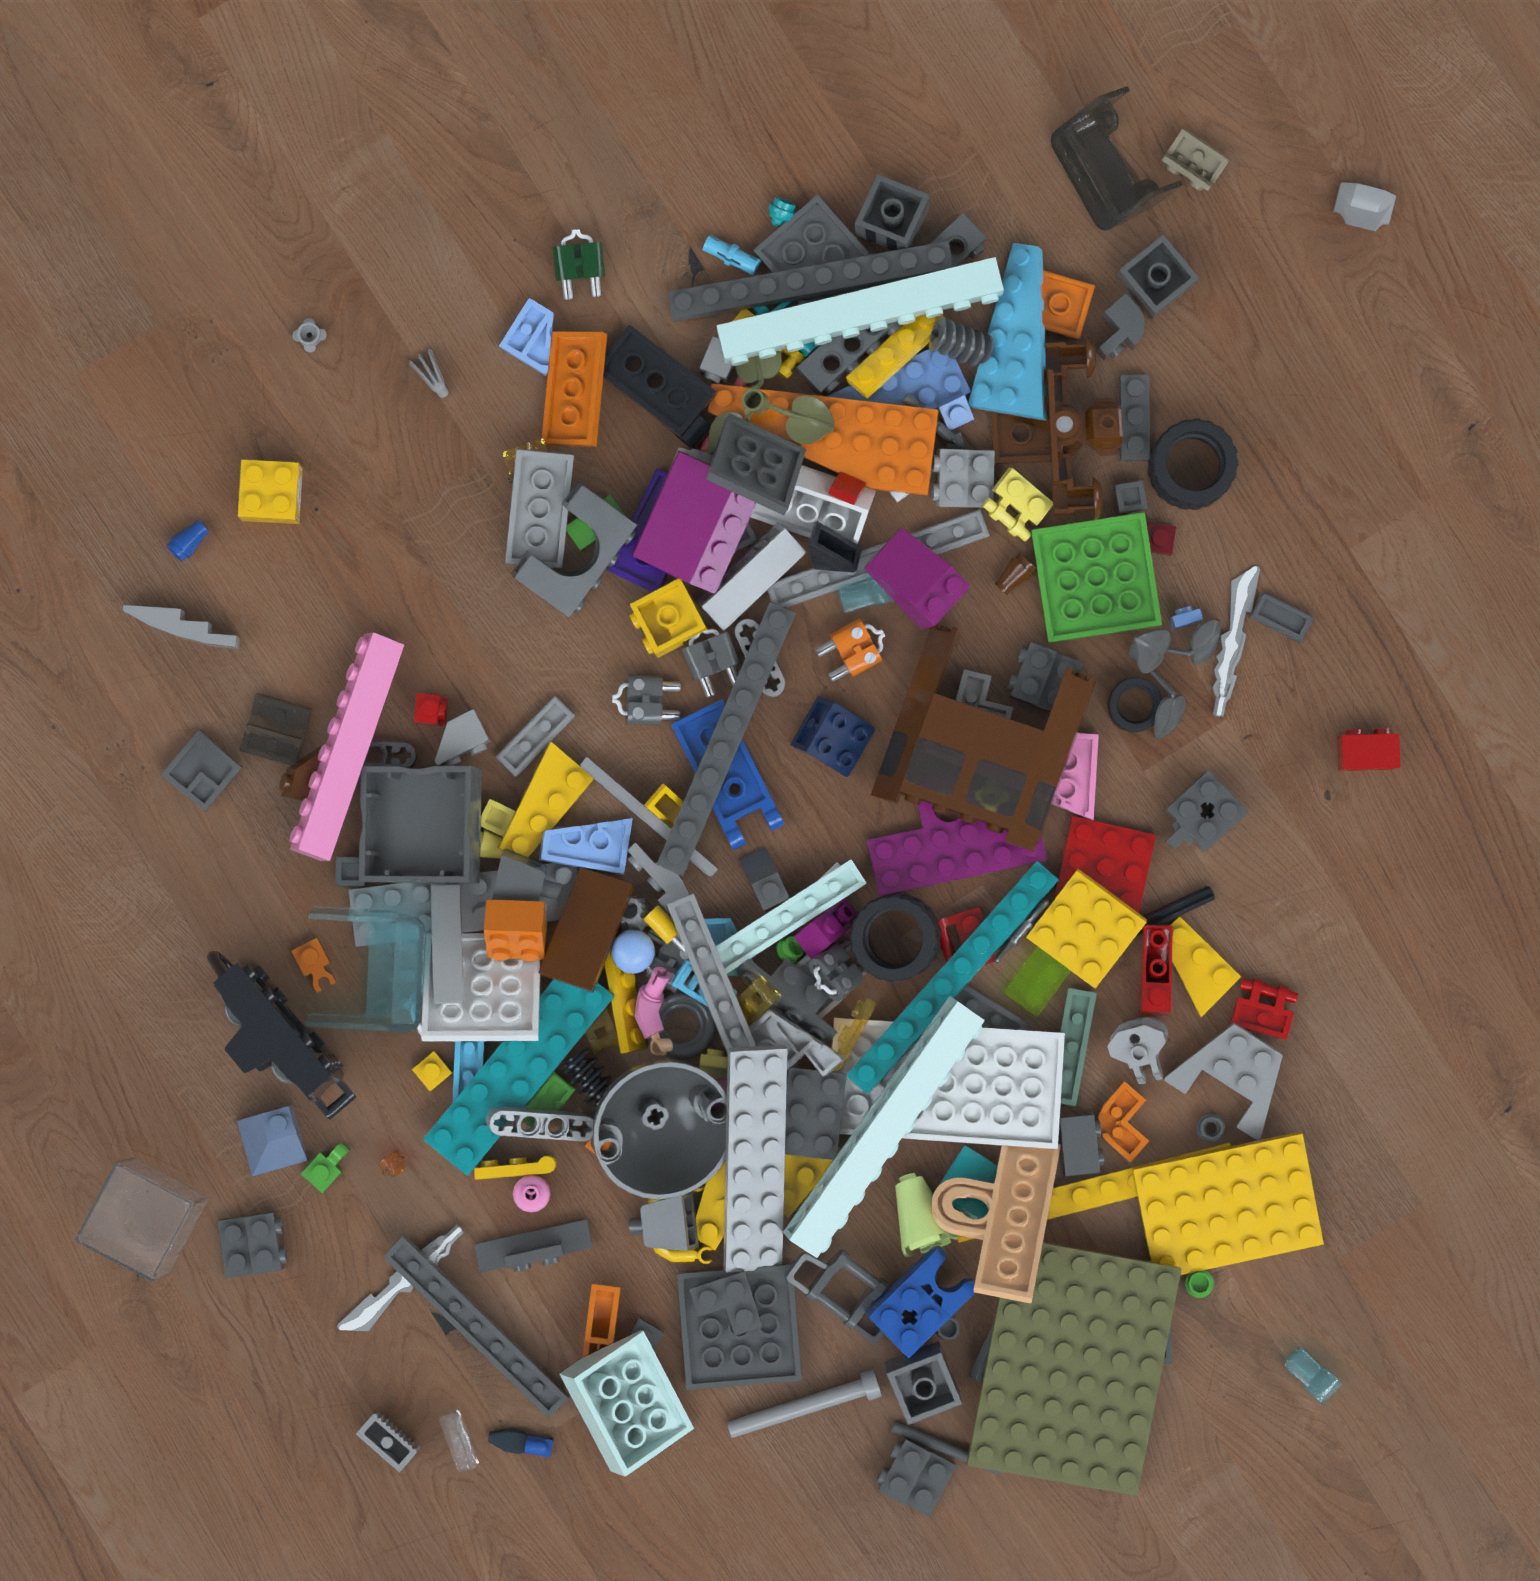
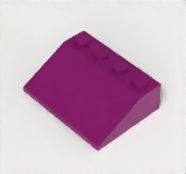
M678 450L632 556L689 584L716 594L756 506V502L706 480L710 463Z

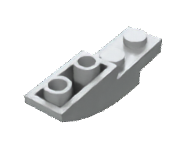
M637 843L633 844L627 850L631 854L628 858L629 862L638 871L642 868L645 869L651 876L647 881L658 893L662 889L666 892L658 902L661 904L660 907L671 917L666 905L689 896L683 881L678 874L658 866L657 862L654 863Z

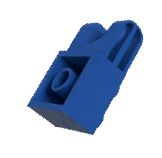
M939 1245L932 1247L865 1311L867 1316L908 1358L975 1293L973 1292L975 1281L969 1278L962 1279L950 1288H942L936 1284V1272L945 1261V1250ZM904 1310L908 1312L914 1310L912 1313L913 1317L910 1320H902L904 1318L902 1315Z

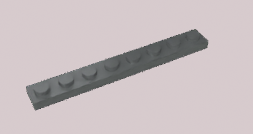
M405 1234L384 1254L383 1258L548 1418L570 1397L554 1379Z

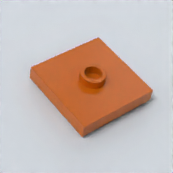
M1043 270L1041 292L1042 299L1044 300V311H1042V324L1045 325V331L1079 341L1095 285Z

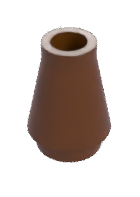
M1019 553L1016 557L1013 556L995 585L1008 595L1013 589L1034 576L1032 573L1036 567L1024 555Z

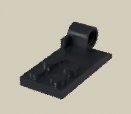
M629 325L605 354L603 378L660 421L664 427L671 431L691 449H696L711 428V425L699 415L716 396L717 392ZM638 358L642 361L640 369L634 372L627 370L628 361ZM654 375L663 377V383L658 388L648 386L649 379Z

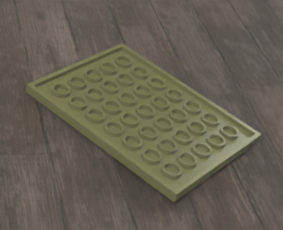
M1043 1242L1032 1303L998 1297L966 1461L967 1466L1138 1496L1181 1268Z

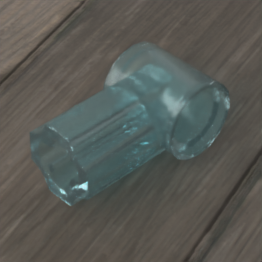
M868 577L864 582L838 589L844 613L871 605L880 606L894 601L872 577Z
M1300 1346L1283 1363L1286 1369L1305 1385L1304 1388L1322 1405L1343 1385L1328 1369L1322 1368Z

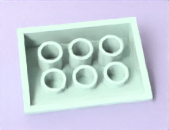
M642 1330L583 1357L560 1373L566 1388L611 1472L626 1477L694 1429L650 1342Z

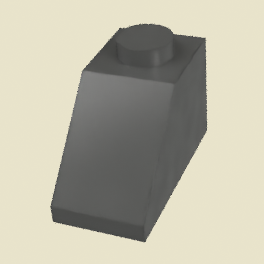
M766 848L739 859L763 911L790 899Z

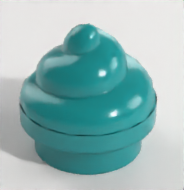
M775 197L773 202H770L768 205L772 225L777 228L790 220L796 213L794 211L796 205L786 199Z

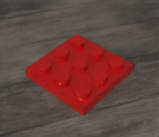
M1071 816L1058 875L1059 882L1056 884L1053 900L1075 871L1079 869L1139 913L1156 835Z

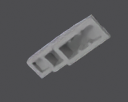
M123 605V611L155 629L178 638L208 646L238 650L240 648V638L238 636L212 634L213 625L209 622L184 621L185 612L182 609Z
M460 885L431 886L434 1004L463 1003Z

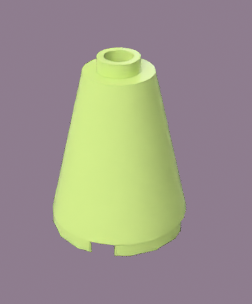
M915 1173L900 1177V1183L895 1185L901 1248L904 1257L914 1256L912 1250L920 1249L921 1254L927 1253L934 1246L939 1245L943 1247L950 1244V1238L957 1240V1235L944 1231L934 1221L931 1213L933 1193L922 1176L916 1177Z

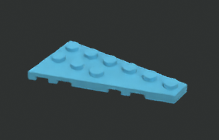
M1013 243L1002 280L1004 291L1002 296L998 297L999 300L996 302L988 330V335H991L993 338L992 352L990 358L985 363L981 364L979 362L968 405L975 409L1047 421L1044 398L1047 396L1046 385H1044V369L1046 368L1045 325L1042 324L1044 300L1042 299L1041 284L1043 283V250L1038 246Z

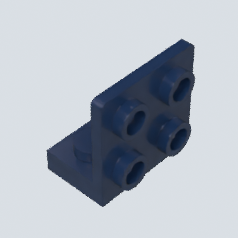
M818 696L790 746L816 758L841 775L848 777L873 735L875 728L837 703Z

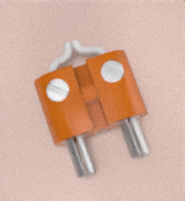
M858 618L830 633L831 640L815 648L819 657L835 648L839 652L844 665L829 673L830 679L834 682L848 673L853 678L882 662L879 653L883 649L882 638L885 635L882 629L876 630L870 624L864 625L861 619ZM867 628L871 629L875 634H880L878 637V649L872 642L866 630Z

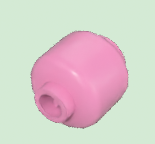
M525 1175L514 1186V1202L523 1211L530 1213L538 1212L550 1201V1185L546 1179L539 1175Z

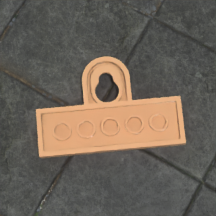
M1058 1144V1149L1002 1145L994 1184L967 1178H952L936 1188L931 1203V1213L936 1224L948 1233L983 1240L973 1292L1032 1303L1061 1144ZM969 1197L978 1199L987 1205L988 1214L981 1219H970L962 1212L955 1210L952 1202L957 1198Z

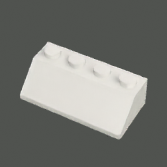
M802 465L789 509L785 515L756 503L751 518L771 525L778 523L786 530L808 538L811 537L814 523L818 521L858 544L876 491L865 487L855 505L849 504L828 494L830 486L836 479L835 476Z

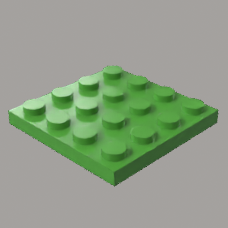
M1145 512L1031 530L1048 643L1162 626Z

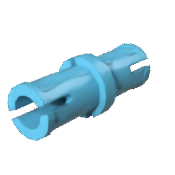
M711 234L706 239L702 251L723 260L725 265L738 267L754 276L761 263V259L740 250L738 245L725 243Z

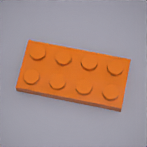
M552 331L541 439L542 445L597 447L607 342L606 333Z

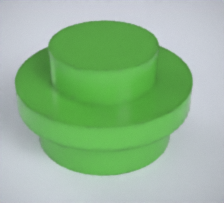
M785 936L778 940L776 945L778 956L782 961L788 958L795 964L800 960L804 952L794 936Z
M1203 1270L1187 1274L1184 1284L1191 1296L1203 1298L1211 1293L1214 1281L1211 1274Z

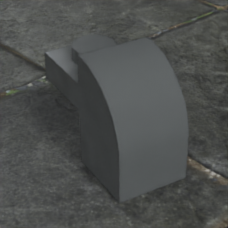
M1125 293L1102 316L1116 332L1096 352L1103 360L1109 356L1113 359L1126 348L1123 345L1124 342L1133 351L1144 333L1145 321L1143 313L1137 304Z

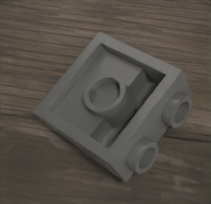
M1030 642L1028 648L1022 646L1017 662L1021 664L1018 674L1012 673L1007 689L1011 690L1010 698L1051 712L1067 666L1073 668L1075 675L1076 672L1080 673L1083 663L1058 654L1057 651Z
M276 1212L217 1221L225 1278L280 1271L284 1269V1263H288L287 1250L285 1246H281L279 1236L283 1234V1223L281 1217L277 1218Z
M904 1437L902 1443L899 1441L895 1443L890 1453V1457L893 1460L889 1468L883 1467L876 1480V1483L880 1484L878 1491L930 1517L956 1464Z

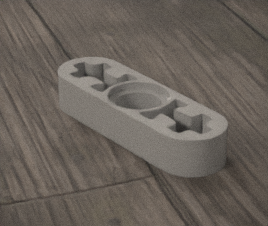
M751 619L740 621L735 628V637L745 658L748 653L745 646H750V642L747 637L741 638L740 636L743 632V626L747 625L749 629L755 628L756 631L753 633V639L759 628V625ZM776 661L774 663L775 670L771 671L770 675L773 680L779 679L780 683L777 685L778 690L774 692L771 688L766 689L764 687L762 693L767 697H777L785 688V680Z

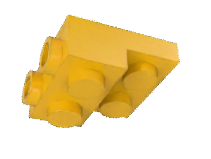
M679 578L630 604L633 612L629 616L635 628H642L646 636L642 639L644 646L649 654L654 652L658 658L682 646L686 640L707 630L683 581Z

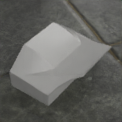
M1341 182L1333 212L1341 214L1347 225L1376 231L1383 224H1389L1396 196L1383 189L1358 183Z

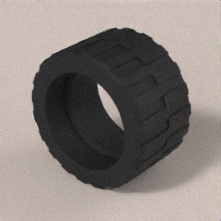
M1186 419L1170 426L1155 443L1148 461V476H1150L1151 485L1158 493L1157 495L1167 501L1169 505L1183 510L1206 508L1215 501H1218L1235 480L1239 465L1237 448L1234 446L1230 435L1222 427L1208 420ZM1184 439H1197L1208 444L1214 450L1219 460V472L1217 478L1209 487L1198 491H1191L1180 487L1172 480L1167 471L1166 461L1170 449L1176 443Z
M893 893L870 901L864 908H861L852 923L850 939L851 950L856 957L855 960L864 968L865 972L879 980L883 979L887 980V982L904 981L920 974L935 960L938 949L941 946L940 938L942 933L937 916L934 915L931 907L926 905L923 900L918 897H912L909 894ZM890 910H900L910 914L917 920L922 930L923 940L918 954L904 964H890L881 960L874 953L870 944L869 935L873 922L882 913Z

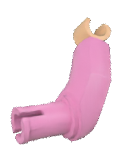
M655 967L648 983L639 988L635 1006L637 1024L645 1039L652 1038L650 1050L652 1054L658 1056L666 1055L667 1052L673 1050L672 1041L669 1038L661 1039L659 1033L664 1031L659 1009L664 1000L663 990L671 977L670 972H666L667 969L663 967Z

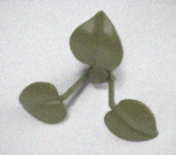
M776 351V355L770 358L760 359L759 355L750 357L747 363L736 366L737 374L743 382L751 384L758 381L755 386L753 385L751 389L746 390L742 396V405L745 408L744 414L746 415L745 421L750 423L752 413L763 414L768 409L789 416L786 422V431L791 439L800 444L815 443L833 432L835 428L833 415L828 407L819 399L812 396L797 397L792 403V411H788L770 403L769 397L759 390L764 384L763 378L771 379L779 372L782 365L780 351ZM730 411L724 412L715 418L709 431L706 453L714 454L727 415L730 413L743 419L740 414Z

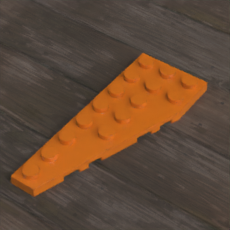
M712 383L711 388L717 394L709 403L708 412L716 417L724 412H736L745 420L746 415L744 414L745 408L742 405V396L746 390L751 388ZM759 389L769 397L770 403L788 411H792V403L797 397L812 396L823 402L832 413L835 422L833 432L811 444H800L790 438L786 431V422L789 416L768 409L763 414H751L750 423L805 448L804 458L838 474L841 471L866 482L865 487L872 490L928 496L938 409Z

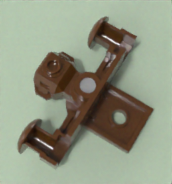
M1085 335V344L1066 345V342L1045 343L1048 404H1045V410L1047 411V421L991 411L993 451H995L994 465L1051 462L1054 517L1073 516L1074 511L1093 510L1094 520H1097L1102 513L1104 503L1101 484L1096 478L1092 477V486L1073 487L1071 460L1077 455L1083 444H1087L1099 456L1115 455L1123 443L1121 406L1112 398H1097L1093 405L1085 412H1078L1068 403L1067 370L1086 369L1087 378H1090L1095 370V347L1091 338ZM1025 427L1029 431L1028 439L1023 442L1016 441L1012 435L1014 429Z

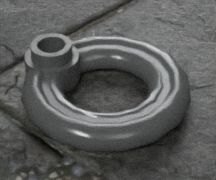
M672 992L664 996L663 1003L659 1009L664 1031L659 1033L662 1038H669L673 1044V1050L667 1052L665 1056L680 1060L691 1059L703 1053L712 1043L716 1031V1025L709 1008L684 992H677L676 994ZM684 1008L696 1015L699 1029L692 1040L679 1043L673 1041L671 1036L665 1031V1021L672 1011ZM649 1038V1041H648V1042H649V1047H650L652 1038Z

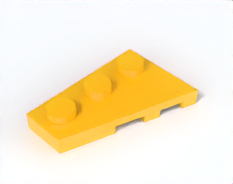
M1179 916L1169 925L1173 926L1172 964L1201 1018L1241 976Z

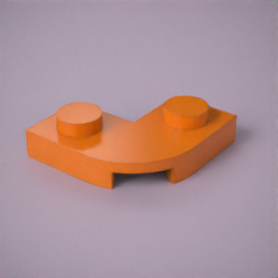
M1123 1081L1102 1105L1098 1120H1100L1101 1136L1131 1163L1149 1142L1147 1138L1128 1123L1146 1099L1128 1083Z

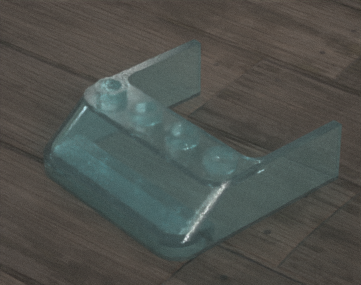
M313 906L309 912L308 919L370 923L366 1012L363 1015L309 1013L305 1019L304 1026L392 1032L414 1031L422 1019L425 926L423 922L416 917L387 910Z

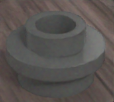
M1205 1114L1199 1118L1196 1131L1202 1140L1216 1142L1225 1133V1123L1216 1114ZM1209 1122L1215 1124V1131L1213 1133H1208L1205 1129L1206 1124Z

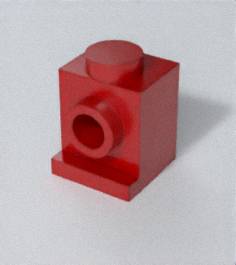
M417 693L414 722L420 725L445 727L448 698H442L440 695Z

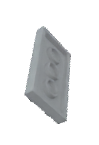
M516 448L505 563L518 564L528 550L550 567L562 568L568 510L562 505V502L570 493L573 454Z

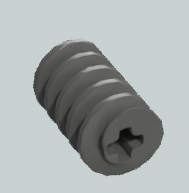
M944 317L939 318L934 324L929 341V349L935 352L938 350L939 354L943 356L948 354L951 359L958 357L959 362L965 363L967 361L968 365L972 367L977 365L978 362L981 364L985 363L990 358L993 348V338L991 335L983 334L981 331L973 330L971 327L963 326V324L958 322L954 323L953 320L944 319Z

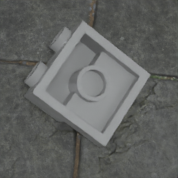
M937 449L932 461V472H936V484L931 486V500L935 501V507L984 508L982 504L988 497L994 501L992 489L994 488L995 451Z

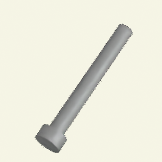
M871 1369L861 1372V1379L727 1421L731 1438L866 1395L869 1401L882 1397L875 1370Z

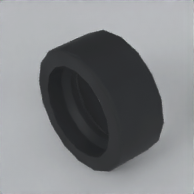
M1140 677L1127 678L1118 683L1110 693L1107 702L1108 714L1113 723L1120 729L1131 733L1143 732L1154 725L1156 711L1162 700V695L1157 686L1147 679ZM1138 688L1144 690L1151 698V712L1142 721H1129L1119 711L1118 703L1120 696L1128 689Z

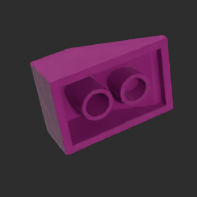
M900 528L864 567L867 573L920 629L935 626L971 587L950 564L903 528Z

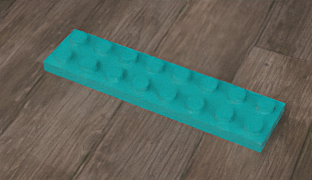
M553 980L540 996L538 1041H503L423 1140L468 1176L500 1137V1135L494 1134L486 1124L487 1113L497 1106L524 1108L614 996L598 982L594 992L591 993ZM502 1115L500 1119L494 1120L498 1127H500L501 1122L512 1123V1121L506 1120Z

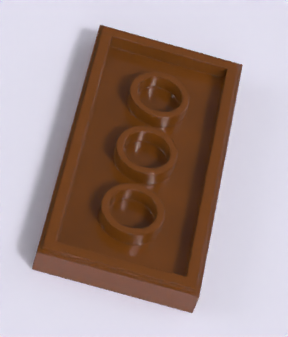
M580 867L538 973L541 976L593 993L634 891V885Z

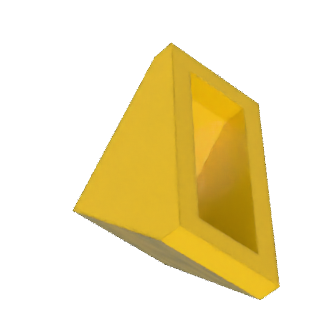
M662 784L644 806L672 829L683 801L665 784Z

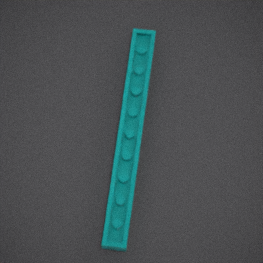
M1036 861L846 1076L869 1096L922 1036L948 997L956 998L1059 882V879Z

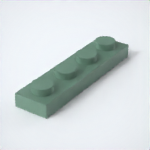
M1067 988L1059 1032L1065 1033L1060 1104L1076 1106L1097 995L1094 992Z

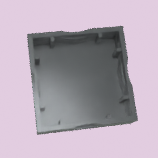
M362 766L360 808L363 826L359 845V882L480 883L482 768L473 766H431L428 768Z

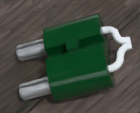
M580 229L572 230L570 236L562 239L561 246L552 247L556 281L562 280L563 299L568 300L566 280L569 300L573 299L571 279L590 278L592 297H596L594 277L596 279L597 297H600V277L605 276L602 242L593 243L589 235L580 233ZM576 234L578 237L589 241V243L565 245L566 241L573 239Z

